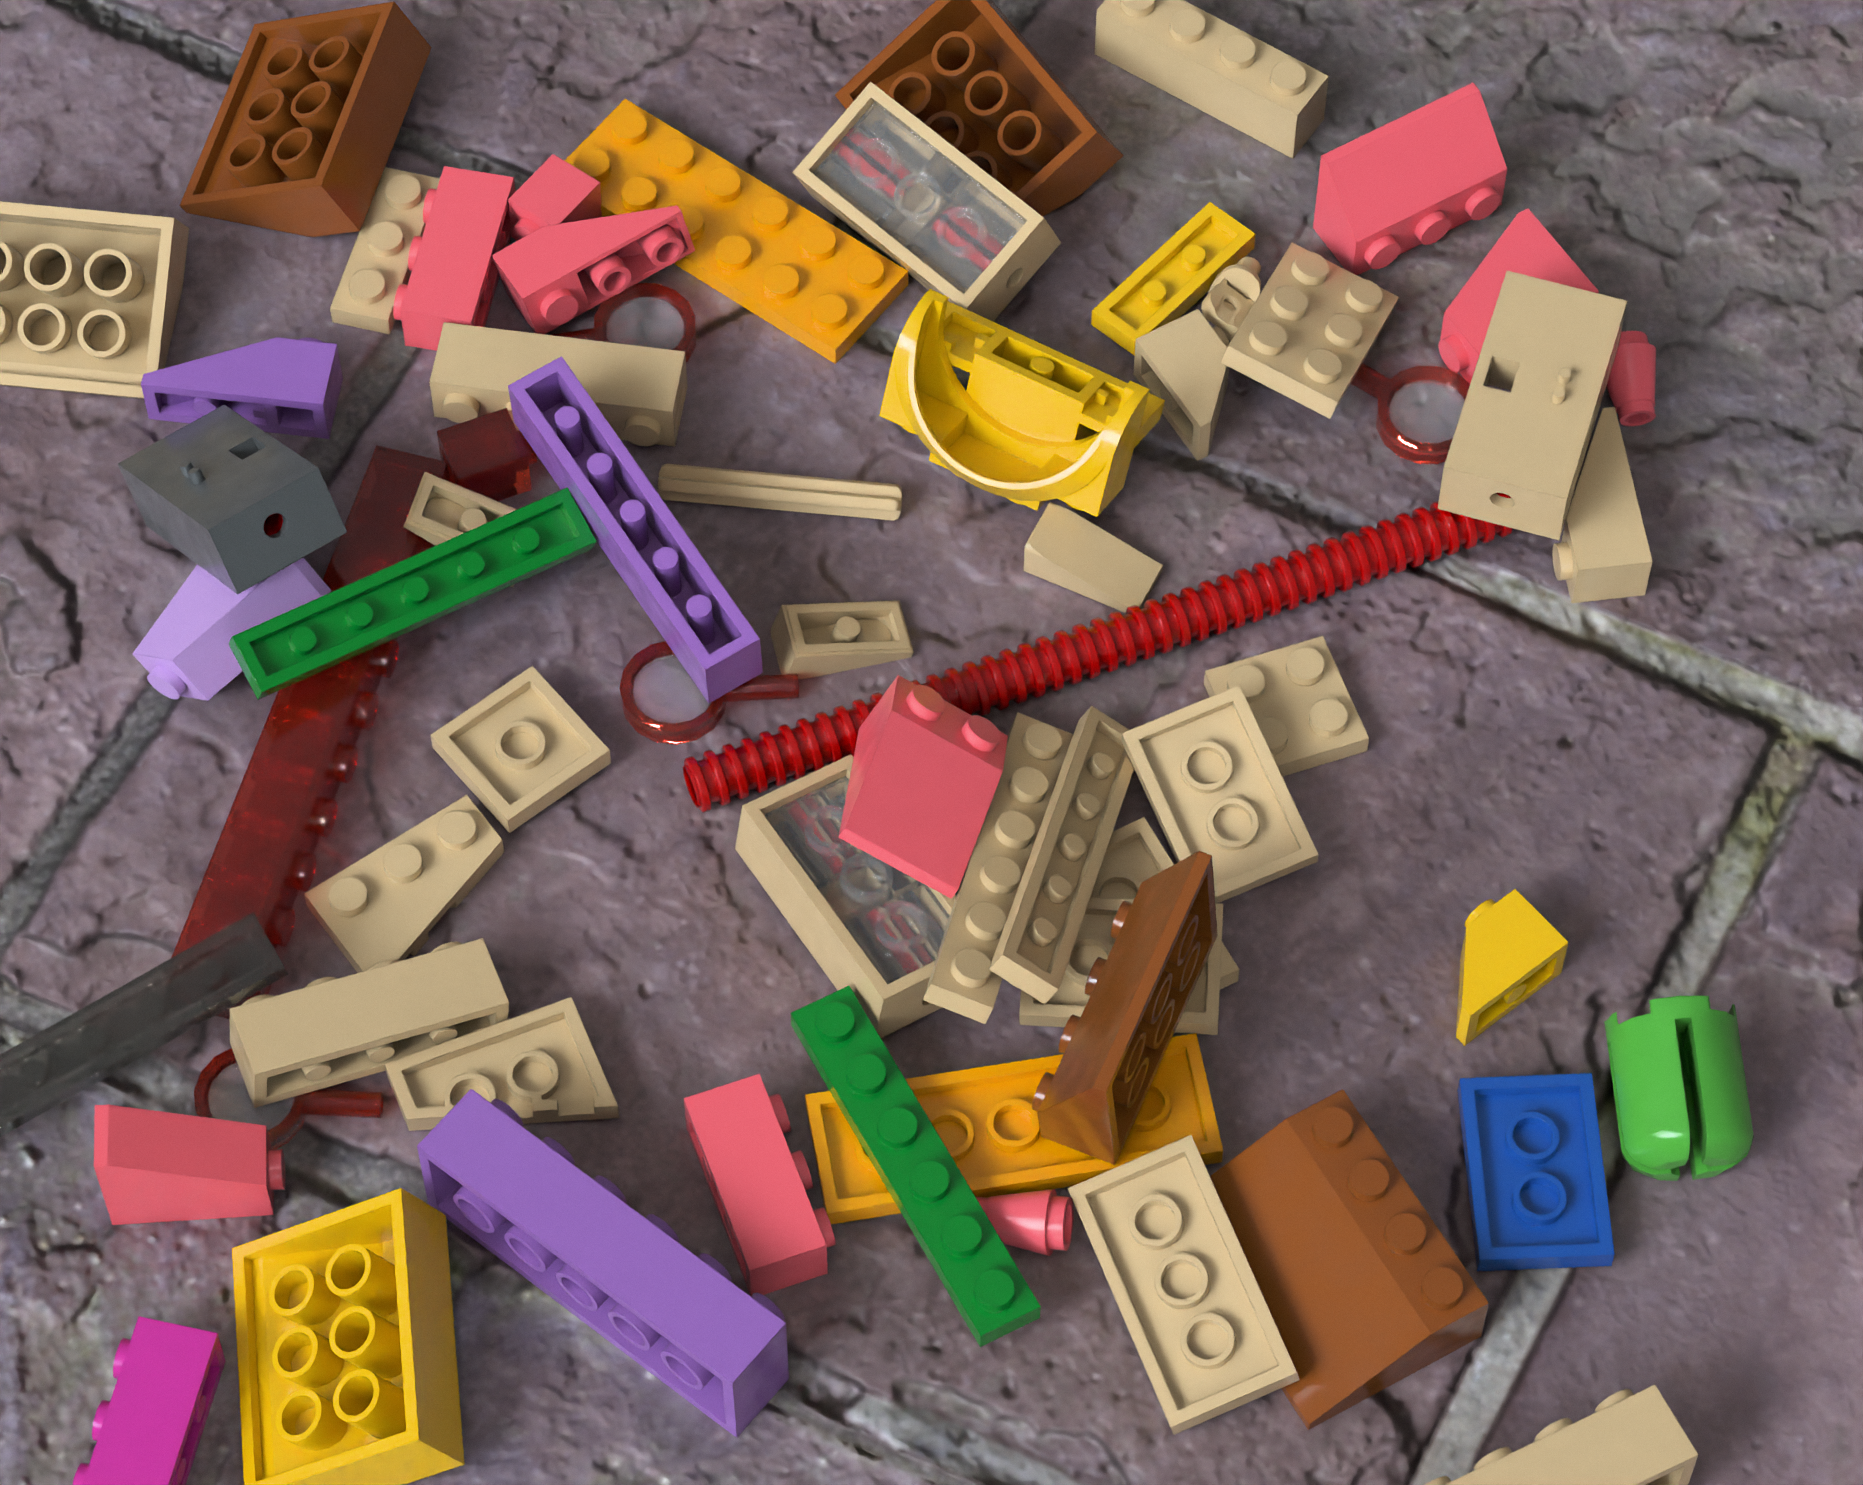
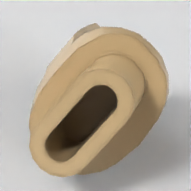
M1243 257L1237 264L1224 268L1216 276L1208 295L1202 301L1201 309L1203 316L1207 321L1220 327L1229 341L1233 339L1260 295L1261 280L1259 274L1261 272V265L1252 257Z

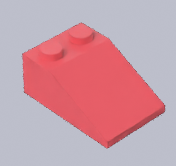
M898 675L859 728L838 838L952 899L959 889L1003 773L1008 735L999 731L988 719L978 715L972 716L946 702L932 688L925 685H916Z

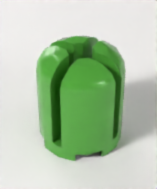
M1673 996L1649 1000L1651 1013L1633 1017L1618 1024L1617 1012L1613 1013L1604 1023L1622 1156L1632 1170L1656 1180L1678 1181L1680 1177L1679 1166L1686 1165L1689 1158L1692 1179L1696 1180L1717 1176L1745 1158L1752 1146L1754 1135L1735 1005L1732 1004L1728 1013L1711 1009L1709 996Z

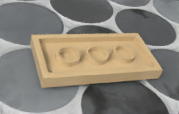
M1192 1135L1068 1188L1174 1435L1300 1380Z

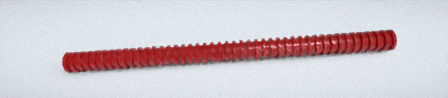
M1436 501L1430 505L1429 511L1424 507H1419L1412 511L1411 517L1406 513L1398 514L1394 519V523L1388 519H1383L1377 523L1376 529L1370 525L1361 527L1359 535L1348 531L1341 536V541L1331 537L1324 541L1323 547L1316 543L1310 544L1306 547L1305 553L1298 549L1289 552L1288 559L1286 560L1278 555L1270 560V565L1268 566L1262 561L1255 563L1252 566L1251 572L1245 568H1240L1234 572L1233 578L1227 574L1218 576L1216 584L1205 580L1199 583L1198 590H1194L1190 586L1183 588L1178 597L1170 592L1162 597V602L1160 603L1154 598L1147 600L1144 603L1143 609H1140L1137 605H1132L1126 609L1125 615L1118 611L1110 613L1108 621L1104 622L1103 619L1097 617L1090 621V627L1086 628L1081 623L1074 625L1070 634L1062 629L1054 633L1052 640H1049L1046 636L1038 637L1035 641V646L1031 647L1030 644L1024 642L1017 646V652L1013 653L1010 649L1006 648L999 652V658L994 659L991 655H986L981 658L979 665L968 661L962 665V671L958 672L955 668L951 667L944 671V677L939 678L933 673L926 677L924 684H920L917 680L910 682L916 685L928 686L939 693L946 702L970 715L977 712L978 715L983 717L989 715L993 706L1000 711L1004 710L1009 706L1010 700L1021 704L1026 702L1027 695L1031 693L1034 697L1039 698L1046 693V688L1048 687L1055 692L1059 691L1064 687V682L1066 681L1076 685L1082 681L1083 675H1087L1090 679L1097 678L1100 675V670L1103 668L1109 673L1114 672L1118 669L1121 662L1128 667L1137 662L1138 656H1141L1144 660L1152 659L1155 656L1156 650L1166 654L1173 650V644H1177L1181 648L1187 647L1191 644V638L1193 637L1199 642L1209 638V632L1211 631L1216 635H1221L1227 631L1228 625H1231L1234 629L1242 628L1245 625L1246 619L1256 623L1263 619L1264 613L1271 617L1277 616L1281 613V607L1283 606L1289 611L1299 607V601L1301 600L1308 605L1317 600L1318 594L1323 598L1332 597L1335 594L1336 588L1342 592L1349 591L1353 587V582L1364 586L1370 582L1371 576L1378 580L1384 579L1388 576L1389 570L1398 574L1406 570L1407 564L1413 568L1419 567L1424 563V558L1433 562L1441 558L1442 552L1449 556L1454 555L1459 551L1460 546L1467 550L1474 548L1477 545L1478 539L1483 543H1488L1494 540L1495 534L1500 537L1509 536L1513 528L1438 509L1439 501ZM879 692L872 694L868 703H865L862 699L854 700L852 708L848 710L843 705L837 706L833 709V715L830 716L824 711L819 712L815 715V721L810 723L806 718L799 719L796 722V727L792 729L787 724L781 725L777 729L778 734L772 735L769 731L761 732L759 740L754 742L750 737L743 738L740 741V747L734 748L730 743L723 745L721 748L722 753L715 754L712 750L705 751L703 759L699 761L693 756L685 758L684 766L682 767L683 775L694 805L705 813L712 809V803L718 801L721 806H725L731 802L730 797L737 795L742 800L748 798L749 790L755 789L758 793H763L768 790L769 783L774 782L777 787H780L787 783V777L793 776L797 780L804 777L807 770L811 769L814 772L823 768L825 764H831L850 754L854 757L859 728L883 695Z

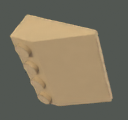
M0 201V385L144 399L141 387L143 374L165 368L183 289L189 228L172 217Z

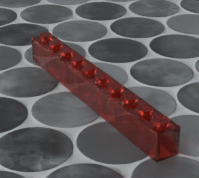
M376 445L344 525L347 533L340 536L323 581L332 590L331 592L435 546L403 526L424 472L450 482L448 462ZM397 638L277 692L165 972V978L174 1006L230 1019V1008L241 1006L252 997L269 994L274 974L271 961L277 946L285 947L292 935L295 923V910L292 907L298 892L308 891L313 881L316 869V855L313 853L320 836L327 838L333 829L337 815V801L334 799L341 782L348 784L354 775L358 760V748L355 745L361 730L369 731L375 721L379 702L376 691L381 678H390L394 672L399 652Z

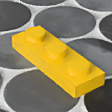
M1209 202L1092 310L1091 325L1135 356L1136 338L1172 322L1186 313L1209 291L1216 276L1224 268L1237 264L1240 259L1247 256L1254 249L1256 234Z

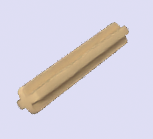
M677 464L662 465L658 477V494L663 500L893 521L899 519L902 507L903 493L901 486L898 484Z

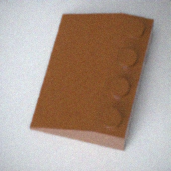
M936 0L835 94L836 98L847 109L865 87L872 82L1042 217L1079 197L1124 156L993 0ZM953 174L940 190L951 197L964 181L956 174Z
M394 1L254 24L179 206L189 214L308 237L360 231L432 47Z
M1201 851L1194 853L1143 881L1133 903L1124 900L1120 905L1111 928V938L1116 939L1107 960L1101 957L1096 959L1087 978L1085 994L1090 996L1086 1007L1081 1017L1073 1014L1067 1021L1059 1043V1052L1064 1053L1055 1075L1048 1072L1043 1075L1035 1092L1032 1109L1037 1111L1041 1137L1116 1165L1218 936L1212 855Z
M1343 1089L1286 1118L1210 1176L1299 1376V1381L1281 1389L1308 1430L1481 1337L1489 1302Z

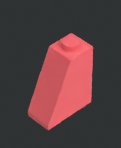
M1529 208L1516 215L1444 312L1438 344L1441 358L1452 372H1459L1469 385L1506 271L1599 293L1598 289Z
M109 1104L95 1105L94 1169L112 1225L274 1215V1190H285V1160L283 1149L272 1150L266 1125Z

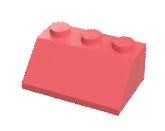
M1474 83L1468 84L1321 155L1313 229L1345 270L1359 275L1370 269L1384 268L1392 263L1398 255L1421 244H1433L1440 240L1449 230L1472 219H1484L1492 214L1498 206L1502 205L1507 166L1481 92Z

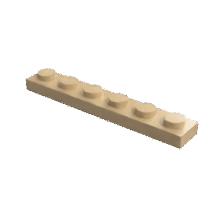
M1093 706L1078 720L989 968L990 971L1043 1004H1046L1059 990L1134 771V767L1122 743V733L1129 729Z
M1017 712L1008 733L1003 773L959 886L923 998L924 1001L986 1024L994 1008L1002 977L990 971L989 968L1071 743L1072 733Z

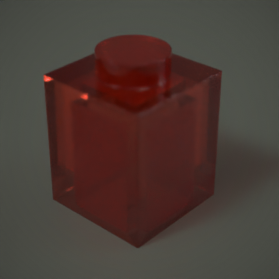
M507 408L437 431L441 466L449 482L496 501L532 490L529 465L537 463V455L520 430H516Z

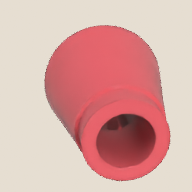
M1623 331L1621 332L1619 346L1606 388L1618 414L1619 423L1623 426H1640L1651 422L1656 417L1654 408L1656 347L1649 343L1648 336L1644 332Z
M1055 1189L990 1196L989 1198L976 1197L1003 1244L1046 1256H1051L1053 1250L1067 1251L1069 1249L1074 1220L1071 1197L1057 1196Z

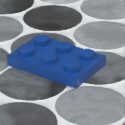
M1592 1073L1460 1078L1457 1093L1477 1271L1612 1266L1615 1253Z

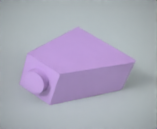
M304 558L299 559L240 594H236L197 564L135 649L133 656L149 672L147 676L148 682L164 696L171 699H179L182 696L209 701L242 672L229 646L232 636L322 597L332 590Z

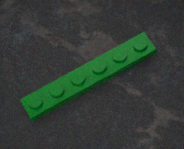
M567 487L231 637L229 646L256 698L259 700L592 550L597 541Z
M844 987L791 1012L792 1028L978 1345L982 1347L1039 1319L1041 1312L1040 1304L851 987Z

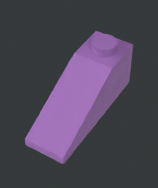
M276 337L143 374L141 387L149 419L192 423L220 406L226 405L264 432L329 439L343 376L337 344L324 343L315 338H300L297 340Z

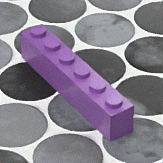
M561 356L508 385L514 423L559 488L562 490L568 487L597 543L707 702H713L763 673L760 638Z

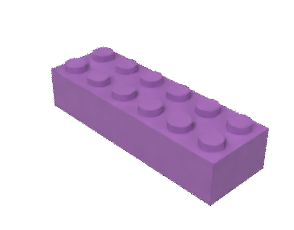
M470 1089L417 1145L427 1201L430 1206L444 1213L446 1219L736 1438L788 1381L789 1368L785 1317L770 1299L760 1293H753L752 1296H749L731 1282L732 1278L729 1272L716 1259L705 1253H701L698 1257L678 1243L679 1238L665 1221L653 1214H648L645 1218L628 1206L625 1196L616 1185L603 1176L597 1175L592 1179L575 1166L573 1157L560 1143L550 1137H544L542 1141L523 1127V1122L518 1114L503 1101L493 1099L489 1102L473 1089Z

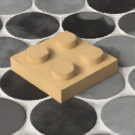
M1323 636L1205 671L1204 686L1209 697L1240 685L1282 777L1368 750V734Z
M533 666L431 734L433 749L509 833L611 764L609 748Z

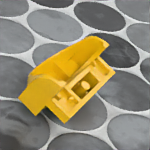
M929 289L912 311L896 344L879 416L902 426L912 434L918 435L930 451L929 461L950 470L956 476L982 490L1005 497L1016 504L1025 505L1036 511L1047 500L1059 499L1073 509L1085 511L1098 517L1124 488L1133 450L1160 420L1165 400L1150 394V389L1131 380L1129 383H1126L949 302V297ZM952 367L960 368L970 373L966 390Z

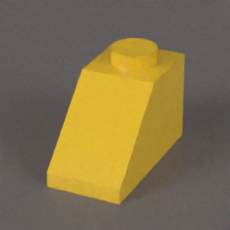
M1516 889L1512 890L1498 902L1488 899L1481 903L1471 912L1464 924L1466 930L1460 956L1456 1038L1464 1046L1562 972L1568 941Z

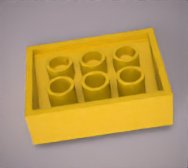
M399 1188L232 1248L244 1485H402L465 1465L447 1223L444 1213L406 1190Z

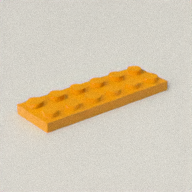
M624 99L564 160L600 182L602 217L677 205L683 214L695 251L673 264L834 364L845 355L908 286V270L627 99Z
M1197 1033L1172 1037L1116 1165L1041 1137L1037 1111L1032 1109L1033 1099L1043 1075L1046 1072L1055 1075L1064 1054L905 1079L975 1197L989 1198L990 1196L1074 1186L1189 1135H1192L1205 1165L1222 1162L1223 1146ZM824 1091L805 1094V1107L821 1195L830 1223L837 1224L900 1214L899 1208L831 1092Z

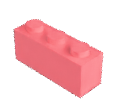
M444 166L437 189H428L423 207V222L426 224L422 237L414 236L409 251L408 268L411 271L408 285L400 284L398 286L394 300V319L402 321L405 346L437 351L444 322L485 327L500 277L491 255L509 246L511 239L508 199L516 192L514 177Z
M759 1073L684 1098L686 1128L750 1296L753 1293L765 1295L828 1274L827 1248L836 1245L833 1229L825 1209L821 1207L813 1210L805 1191L813 1188V1182L802 1151L798 1150L791 1153L787 1145L784 1133L790 1132L791 1127L781 1096L779 1094L768 1096Z

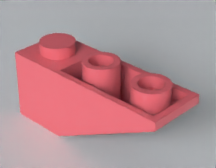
M676 205L543 226L491 256L511 301L534 333L546 334L665 267L672 265L694 252L695 248L683 214Z

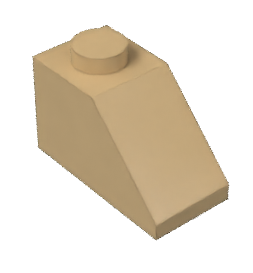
M1199 309L1136 338L1133 373L1142 386L1150 389V394L1165 400L1162 414L1197 461L1207 457L1226 394L1229 367L1222 364L1221 361L1230 343L1223 330L1218 326L1212 328Z

